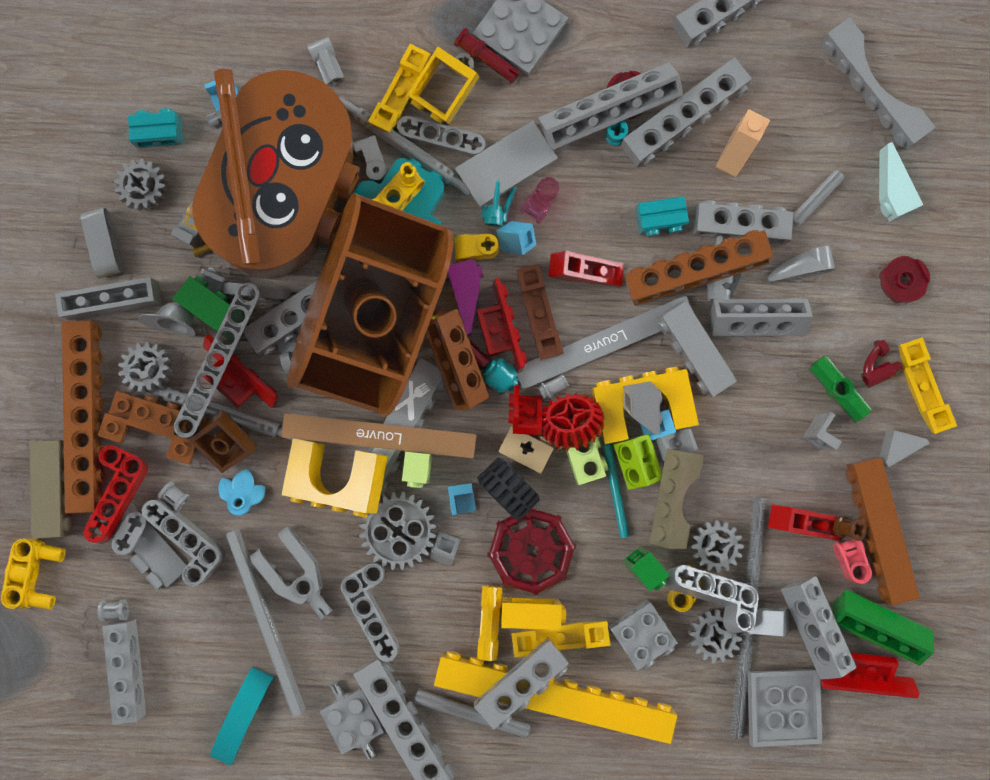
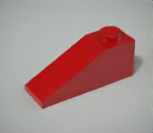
M562 251L550 254L548 277L570 282L622 287L624 263L570 251Z
M772 504L768 528L836 541L841 540V537L836 536L833 531L834 521L838 518L837 516Z

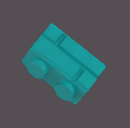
M162 108L158 113L138 110L136 114L128 116L129 140L136 148L183 144L182 119L173 109Z
M685 197L638 203L635 207L639 234H646V237L659 236L661 231L669 230V234L683 232V228H686L689 224Z

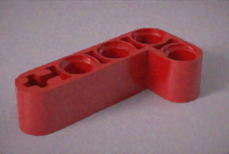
M108 445L101 449L99 460L104 466L116 472L84 528L85 539L97 544H105L112 538L148 472V465L144 460L113 445ZM117 452V460L110 463L109 455ZM134 462H138V471L131 474L130 466ZM126 483L127 491L125 494L119 495V486ZM114 505L115 512L112 516L108 517L106 509L108 506ZM100 520L109 521V523L107 525L103 522H100ZM96 529L102 532L101 536H97L95 533Z

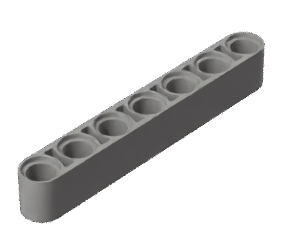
M242 284L233 298L174 423V431L180 437L192 436L200 424L259 299V290L254 284ZM246 287L254 289L256 293L255 298L251 301H245L241 296L242 290ZM241 309L244 311L245 319L243 322L235 323L231 319L233 310ZM224 331H231L234 334L235 340L232 344L226 345L221 341V334ZM214 353L222 354L224 357L223 365L214 366L210 361L211 355ZM203 375L211 376L214 380L213 386L204 388L200 384V378ZM193 397L202 399L203 408L200 410L191 408L190 399ZM184 419L191 421L193 429L188 432L181 430L179 426L180 421Z

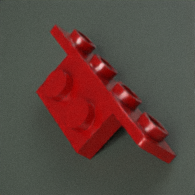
M496 278L493 282V289L498 305L479 309L476 311L488 356L511 351L517 372L519 373L524 370L527 358L524 350L520 351L518 344L521 341L518 328H514L512 323L514 313L512 307L507 306L505 299L508 297L506 286L501 284L500 278Z
M209 334L204 338L203 348L207 352L215 339ZM220 353L212 354L217 360L214 366L223 365V355ZM232 354L216 389L237 408L254 394L270 408H273L278 400V395L274 388L264 384L256 372L246 368L239 357ZM203 375V378L213 386V378L209 375Z
M851 653L857 668L842 678L820 680L822 687L830 690L916 699L920 695L913 678L895 676L899 665L896 657Z

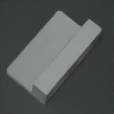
M832 412L817 414L802 438L822 451L837 450L842 441L826 432L835 414Z

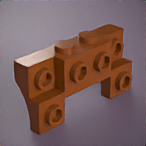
M116 391L110 411L104 415L98 433L99 437L124 443L130 426L172 439L166 458L189 465L192 464L197 448L188 440L190 437H180L174 431V423L182 406L170 402L165 406L159 404V399L145 395L143 399ZM202 417L198 428L208 419ZM187 419L180 421L179 426L181 430L188 432L193 429L191 421Z

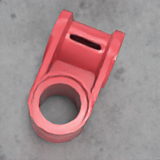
M852 539L842 543H833L834 553L840 563L845 579L858 584L868 582L871 579L872 571L865 555L862 541ZM858 566L861 569V575L856 579L853 575V570Z

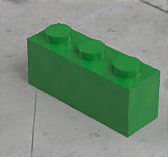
M190 275L172 299L218 332L230 307V304L226 302L229 298L219 290H216L214 293L208 289L209 283L200 276L196 275L193 278ZM241 309L233 310L231 319L235 323L243 322L245 319L244 311ZM224 331L221 334L231 342L235 340V336L231 331Z
M640 546L622 561L638 582L650 592L653 589L655 591L661 589L667 583L666 578L670 576L652 553Z

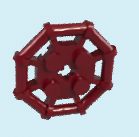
M532 508L520 520L526 519L527 526L516 532L510 530L509 527L520 522L519 520L514 519L512 516L502 521L498 520L487 557L491 559L504 587L510 586L538 596L540 592L560 581H566L573 552L577 548L561 521L562 517L560 515L556 516ZM531 518L549 523L546 529L532 526ZM553 528L556 529L564 545H555L550 535ZM506 532L511 536L507 550L499 551ZM528 544L538 547L536 556L532 557V555L525 554V551L528 550ZM564 550L559 569H557L553 565L556 552ZM500 556H508L514 567L510 573H508ZM548 569L555 573L537 583L538 574ZM517 572L532 576V583L513 577Z

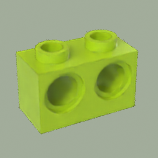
M649 434L614 444L628 490L646 487L661 481L662 472Z

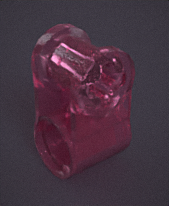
M552 177L543 178L532 194L526 199L520 212L527 213L536 219V223L540 224L558 196V182ZM545 185H550L555 191L547 195L542 192V188Z

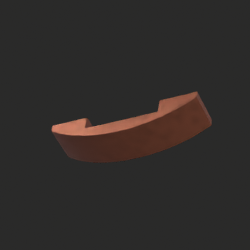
M535 264L517 269L516 272L540 359L544 360L563 355V348L547 298L540 265Z

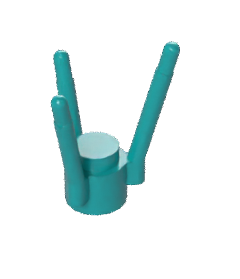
M496 181L493 205H489L488 209L487 205L482 207L481 219H485V225L502 227L503 222H507L508 211L517 186L511 189L502 211V207L498 206L500 181Z

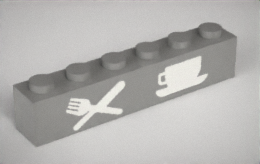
M420 358L408 379L400 401L393 412L387 416L383 424L414 428L422 427L425 421L421 419L425 411H431L436 402V399L433 398L436 391H442L445 386L438 367ZM370 447L367 451L388 456L381 495L384 494L389 485V482L386 481L390 473L395 474L401 464L398 460L401 453L407 451Z

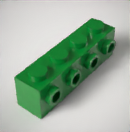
M845 590L833 603V615L839 628L919 666L934 654L933 630L849 590Z

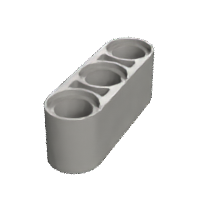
M104 207L81 213V223L96 277L103 278L122 273L123 265L108 210Z

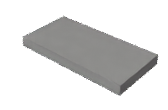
M531 121L457 166L455 172L469 190L478 207L482 208L493 201L497 180L500 181V197L558 161V157L534 121Z

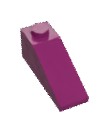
M474 259L449 265L448 269L467 337L472 334L481 286L480 278L484 277L481 265H476Z

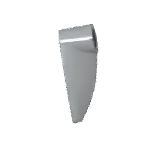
M822 246L814 248L787 260L767 277L768 283L803 278L835 270L831 247Z

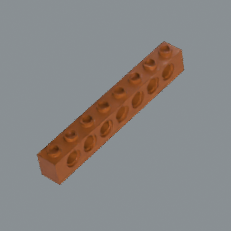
M91 320L62 322L65 513L94 512L104 494L102 492V483L105 480V472L99 460V453L104 446L101 444V437L98 436L102 424L101 411L104 406L103 399L100 397V388L103 386V377L100 373V364L102 363L103 356L101 350H99L102 330L99 323ZM85 340L87 347L81 352L80 344ZM83 364H86L87 372L82 375L80 368ZM86 387L88 394L82 399L81 390ZM84 411H87L88 419L83 423L81 415ZM86 434L89 441L86 446H83L81 440ZM85 458L89 461L87 470H84L82 467V462ZM85 482H87L90 487L89 492L87 494H85L82 489L83 484Z

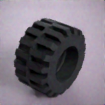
M497 457L477 477L479 484L516 520L520 521L540 501L539 495L502 458Z

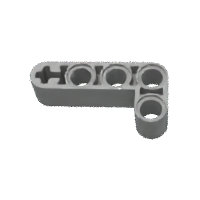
M161 499L147 501L142 507L143 517L193 558L182 572L183 582L193 587L206 582L224 560V549L179 511L175 512L173 510L174 507L167 501ZM154 506H158L157 512L160 513V514H157V515L154 514L155 511H156V510L153 508ZM173 519L177 520L179 524L176 532L170 527ZM191 534L195 535L198 540L195 547L191 546L188 541ZM209 549L213 550L216 554L214 562L209 561L207 558ZM194 568L198 569L201 574L199 580H195L192 577V570Z
M371 562L344 578L341 583V591L377 657L383 662H389L396 657L399 651V642L370 591V588L376 586L384 579L386 575L385 567H382V564L379 562ZM375 567L380 571L379 579L375 580L369 577V568ZM348 580H356L359 584V589L357 591L349 590L347 586ZM365 600L370 604L369 612H363L359 609L360 601ZM372 622L380 623L382 632H372L370 624ZM386 634L387 636L385 637L383 642L381 638ZM385 644L387 646L392 645L391 654L388 651H383Z
M686 565L666 570L670 575L666 578L667 583L665 584L668 589L725 606L723 624L728 632L734 634L749 632L754 628L759 600L758 593L754 587Z

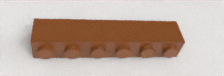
M882 457L846 464V478L849 484H852L854 492L852 493V500L854 505L858 507L860 514L858 519L863 520L867 527L864 544L872 558L871 570L878 580L877 593L883 603L892 606L920 599Z

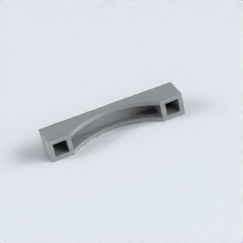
M850 17L827 33L821 41L824 51L832 56L840 72L846 74L854 90L860 92L868 108L874 110L878 115L882 126L888 128L892 133L897 145L906 150L936 128L922 109L898 101L888 94L876 81L866 60L864 35Z

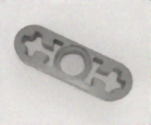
M224 282L222 293L227 297H234L242 283ZM255 285L259 290L258 300L285 302L290 298L291 289ZM250 287L244 288L241 292L242 298L254 299L256 295L254 289Z

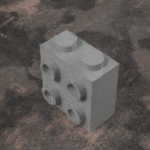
M645 600L608 626L637 670L641 668L645 670L655 663L654 659L661 654L662 656L670 654L677 644V641L648 600Z

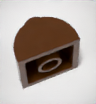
M223 410L218 411L206 420L188 439L221 473L251 455L257 447V444L249 437L248 433L242 430L232 420V417Z

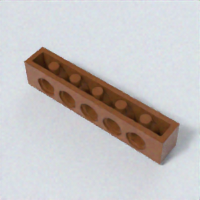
M752 230L747 232L744 237L737 239L730 237L723 240L719 245H705L700 247L697 252L690 254L683 252L676 255L675 259L658 260L652 263L650 267L633 268L628 274H625L632 301L635 306L772 264L774 256L765 230ZM742 248H748L751 250V253L747 256H741L738 251ZM719 255H724L728 260L720 264L715 261V258ZM698 262L705 265L700 271L692 269V266ZM672 270L681 271V275L679 277H669V273ZM648 278H658V282L655 285L649 286L646 284Z

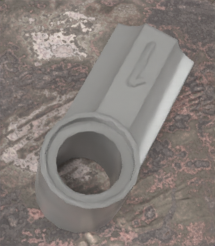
M327 36L307 45L326 85L335 87L341 84L345 77L337 62V55L329 37Z

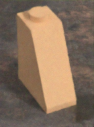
M748 109L735 127L715 168L736 178L759 143L770 120Z

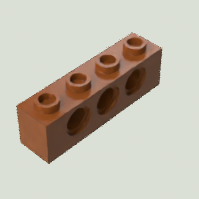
M457 309L442 311L432 316L426 335L454 410L471 409L488 399L489 395L462 324V319Z

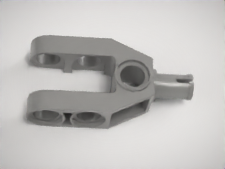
M287 526L278 533V536L305 570L304 575L297 578L292 584L286 583L277 572L276 565L270 563L260 551V548L250 556V560L276 594L299 605L308 603L319 619L322 620L333 610L320 595L323 583L318 561L294 530ZM303 580L307 581L310 585L308 593H303L300 590V582Z

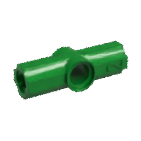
M826 355L816 360L808 368L826 389L828 397L835 400L854 423H857L870 413L872 409L854 389L853 382L845 378ZM838 383H840L844 387V392L842 395L838 394L836 391V385Z

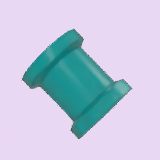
M622 120L607 127L605 140L609 145L619 146L622 143L623 138L628 133L627 124ZM614 130L619 131V136L614 135Z

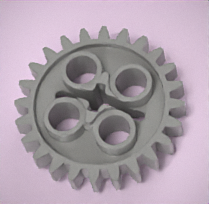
M392 492L391 499L389 500L387 495L384 494L382 495L383 502L379 501L377 514L371 513L367 517H362L367 521V523L359 525V527L365 529V532L360 534L359 537L366 538L367 540L362 544V547L369 546L370 549L366 554H375L374 563L382 559V567L389 562L391 563V570H394L396 564H399L401 570H404L405 563L408 562L412 568L414 567V559L420 563L423 561L421 553L429 555L426 546L434 547V543L429 539L437 537V534L431 532V529L436 528L437 524H430V520L435 516H427L426 512L430 507L422 509L423 500L421 499L415 503V495H411L409 499H406L405 492H402L400 498H397L396 493ZM393 507H398L402 510L403 515L400 520L391 518L390 511ZM385 517L395 527L402 525V532L416 543L414 545L411 544L401 534L395 536L394 528L384 523L381 518ZM410 523H419L422 528L421 533L418 535L411 534L409 532ZM383 526L387 529L388 535L386 539H379L376 536L377 527ZM395 542H404L407 547L406 552L403 554L397 553L394 549Z

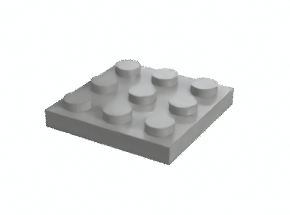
M496 0L472 35L478 40L482 39L485 41L488 49L529 76L568 22V17L543 0Z
M815 668L748 671L750 746L822 744L821 683Z

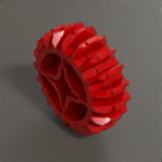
M576 392L573 396H569L567 393L563 398L557 396V401H549V406H545L543 413H541L543 437L551 446L555 445L558 450L565 447L568 452L570 448L574 447L578 451L579 446L582 445L587 448L588 442L595 443L596 437H601V430L604 429L605 418L599 402H596L593 397L588 398L586 394L579 396Z

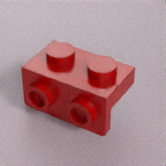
M514 385V394H509V408H513V410L509 409L508 424H513V434L542 435V396L519 395V385Z

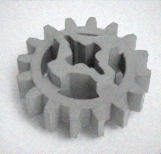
M134 159L131 160V166L123 164L124 172L117 171L120 179L114 180V183L119 186L115 189V192L120 195L118 199L123 203L126 202V206L131 209L135 206V209L141 211L143 206L147 210H151L150 204L152 203L158 206L157 199L165 198L161 192L168 190V187L162 184L167 181V178L161 175L163 171L156 167L152 161L147 164L144 159H141L139 164ZM137 179L141 181L143 185L142 187L145 189V191L141 189L139 185L140 183L137 181Z
M146 342L144 347L140 343H136L135 350L129 347L128 352L130 354L128 356H121L125 362L118 364L123 369V371L118 373L124 379L122 383L127 387L129 386V389L134 392L138 390L141 394H145L146 389L154 393L155 386L162 389L163 385L161 382L163 380L169 381L166 373L172 372V369L167 366L172 363L167 357L168 353L164 349L161 350V347L157 344L152 346L149 342ZM148 354L155 355V356H157V358H154V357H151V358H150V357L148 356ZM133 378H140L143 382L135 381Z
M718 520L713 521V526L709 522H704L705 529L697 527L699 535L691 536L696 540L695 544L690 545L691 548L696 549L692 557L700 558L697 562L699 566L706 563L705 570L710 571L712 567H714V571L720 573L721 567L729 571L728 564L731 563L736 566L735 557L742 558V554L738 552V549L744 548V545L738 544V540L742 536L734 535L736 528L731 527L728 529L727 522H723L721 526ZM715 530H721L728 536L721 538ZM706 536V538H707V539H706V542H705V544L702 546V541H703L704 537ZM715 541L722 543L718 547L719 551L712 549L715 546ZM732 547L729 556H727L729 548ZM714 555L718 562H711L706 556Z
M715 609L713 614L709 610H705V617L697 614L696 616L699 621L697 623L691 621L690 624L694 627V630L688 631V634L694 637V639L689 641L690 645H696L693 651L696 654L701 653L703 660L709 657L712 663L716 662V658H719L721 662H725V655L733 658L734 656L731 651L733 649L739 651L740 648L736 645V641H742V638L737 636L736 633L728 632L724 626L718 627L716 620L723 622L724 613L720 616V611ZM705 625V629L702 633H700L702 627ZM714 630L717 633H719V635L716 636V642L710 638L714 636ZM702 645H711L714 651H708Z

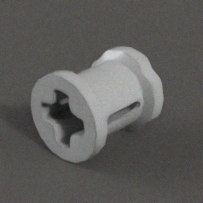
M170 481L159 492L158 498L166 500L174 507L173 510L178 512L189 501L190 495L188 493L184 494L175 487L173 481Z
M121 599L120 602L112 603L100 601L97 609L99 622L105 623L107 620L112 619L126 621L129 615L127 600Z

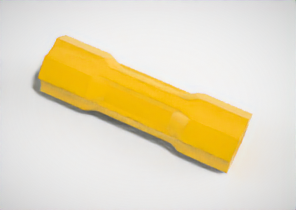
M482 585L480 636L477 659L497 661L502 586Z

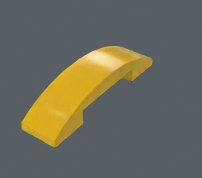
M409 44L400 61V68L381 103H377L368 120V124L387 133L391 132L408 106L411 98L407 94L429 61L431 53Z
M923 337L899 345L902 367L909 389L931 432L936 434L957 427L949 404H944L930 369L928 360L931 358Z
M607 621L561 624V630L526 629L511 633L514 658L527 656L547 637L559 650L611 646Z

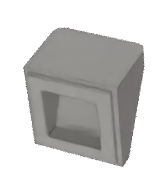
M438 532L429 558L444 565L452 566L461 539Z

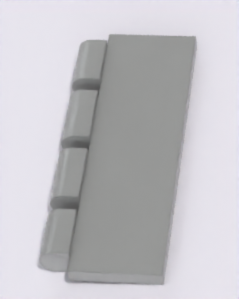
M132 502L130 503L126 513L124 514L121 522L119 523L111 539L114 538L122 522L129 513L140 512ZM115 507L106 514L108 517L114 514ZM138 516L137 519H131L130 522L133 524L130 530L131 533L135 527H141L142 523L139 521L141 517ZM148 522L147 529L134 550L136 554L130 561L142 575L151 569L152 572L146 579L158 590L163 585L169 587L182 575L187 564ZM129 534L125 540H119L118 542L121 546V551L123 548L128 549L130 546L127 543L130 537Z

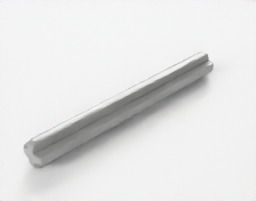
M421 689L416 693L414 700L417 704L491 727L474 706ZM511 718L504 727L500 728L498 726L495 729L527 738L530 732V725Z

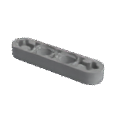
M404 116L397 123L399 134L410 141L471 157L485 150V140L477 133L412 116ZM408 123H411L413 129L419 130L418 125H421L420 136H417V131L409 129L408 133H406L402 126H407ZM428 128L435 129L437 131L436 137L433 139L425 138V130ZM456 134L459 137V142L456 145L448 144L446 142L448 135ZM463 137H467L466 142L473 144L474 140L478 141L481 148L477 147L476 150H472L469 144H465V148H461Z

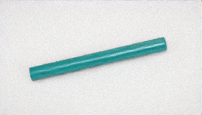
M603 444L602 447L608 467L607 473L620 538L629 537L612 444Z

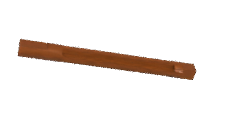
M221 68L214 71V77L220 104L242 265L258 264L261 261L235 99L236 92L233 72L230 69Z

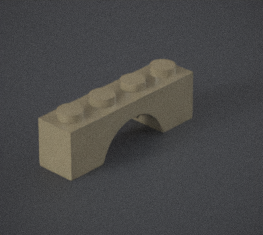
M667 448L649 543L667 549H686L691 525L684 519L682 504L688 487L700 478L703 454Z

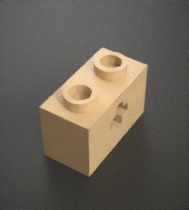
M511 426L498 452L541 474L554 448L549 446L550 443L539 435L535 439L526 434H513V427ZM530 442V447L534 450L532 453L527 452L525 455L522 453L523 448L520 445L521 443L526 444Z

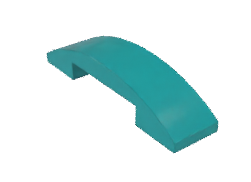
M255 667L250 669L222 724L209 756L232 766L247 730L274 676Z

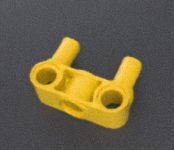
M406 162L402 164L400 171L372 200L402 211L422 189L425 180L419 176L415 166L412 167L411 163ZM391 195H397L400 198L396 203H390L387 199Z
M31 537L15 541L11 547L8 565L5 570V579L1 593L2 604L9 609L37 607L52 610L56 597L36 593L34 590L39 575L40 560L62 562L65 558L66 549L46 545L45 542ZM26 543L30 546L29 554L24 550ZM15 591L20 595L19 602L14 598Z

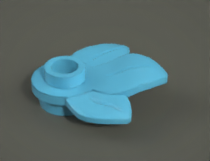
M244 469L237 473L233 481L222 478L219 482L218 491L221 499L227 502L229 512L235 516H242L249 512L251 506L263 500L266 487L254 485L251 472L248 469ZM237 500L243 501L240 507H235Z

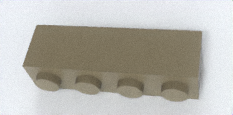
M64 441L30 442L31 538L69 536L72 529V519L69 517V513H65Z

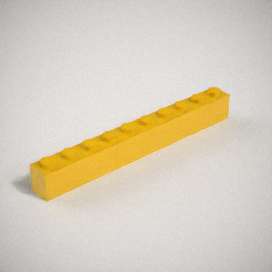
M447 651L446 654H441L434 686L480 697L510 670L507 669V665L494 662L493 665L485 664L484 660L477 659V657H470L469 660L461 658V654L457 652ZM554 677L548 682L549 686L540 695L535 693L529 698L530 703L525 707V709L671 744L677 714L671 709L672 706L668 704L657 703L656 706L648 704V700L644 698L634 697V700L624 698V694L616 691H611L610 694L601 692V689L595 686L587 685V688L579 687L577 682L571 680H564L563 683L554 681ZM521 679L516 683V687L520 690H526L530 685L529 681ZM501 696L497 702L510 704L511 699L508 696Z

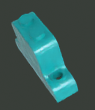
M405 158L397 159L381 184H377L372 180L362 181L354 191L355 194L369 199L376 198L400 171L402 164L409 162L412 164V167L415 166L419 176L425 180V184L402 211L438 225L442 224L441 221L432 216L445 195L444 184L441 180L442 176L433 170L428 172L422 169V165L412 158L410 160ZM391 195L387 200L390 203H396L400 198L397 195Z

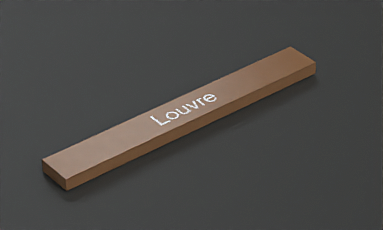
M284 413L281 435L283 438L473 459L476 444V434Z

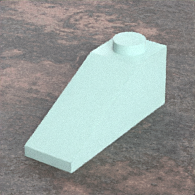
M893 142L883 147L879 153L880 209L889 222L923 205Z

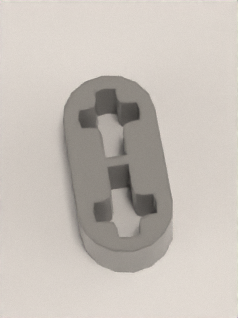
M131 512L125 517L111 543L112 549L116 554L129 555L135 550L148 526V521L143 517L142 513ZM138 516L141 517L139 520L142 523L141 527H135L131 533L130 530L133 527V524L130 522L131 519H137ZM129 534L130 537L127 543L130 546L128 549L123 548L121 551V546L118 542L119 540H125Z

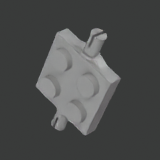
M339 681L329 686L336 699L332 704L322 708L320 713L341 754L361 747L367 760L376 756L370 741L384 733L385 728L361 688L355 692L344 693Z

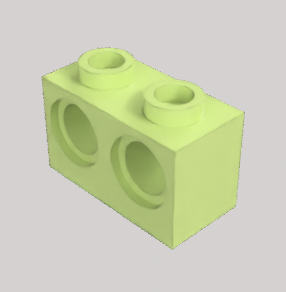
M596 437L595 443L588 442L589 448L585 453L577 451L574 447L570 448L568 452L566 450L577 485L606 477L605 471L608 470L605 458H600L598 448H601L598 437ZM587 462H593L596 465V472L593 475L589 476L584 472V465Z
M405 452L402 481H407V486L422 488L423 483H429L432 455Z

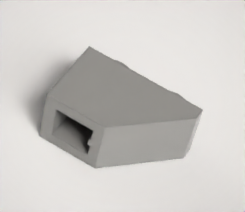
M650 381L623 386L624 409L654 435L660 434V425L662 424L660 403H662L661 391Z

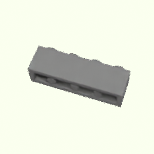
M151 277L55 293L58 317L69 321L162 305L159 282Z
M687 301L678 303L658 316L660 320L658 325L661 331L672 339L671 346L677 355H682L686 361L683 363L685 369H687L690 375L694 374L698 380L696 385L703 395L706 394L707 396L714 397L737 382Z

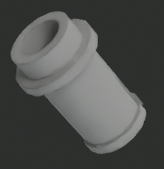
M560 374L545 384L541 383V386L537 389L544 400H551V396L568 388L569 384L564 375Z

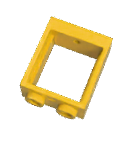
M437 47L407 94L412 99L410 104L420 111H423L424 108L430 111V117L438 123L442 124L445 121L450 124L479 79V75L449 53ZM441 63L467 80L446 114L420 97Z
M502 597V628L561 630V623H566V608H564L559 599Z

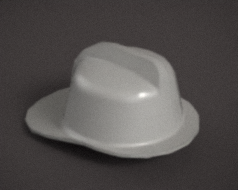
M175 302L162 306L156 314H142L139 316V321L142 324L154 329L176 332L186 336H195L196 334L192 328L194 314Z

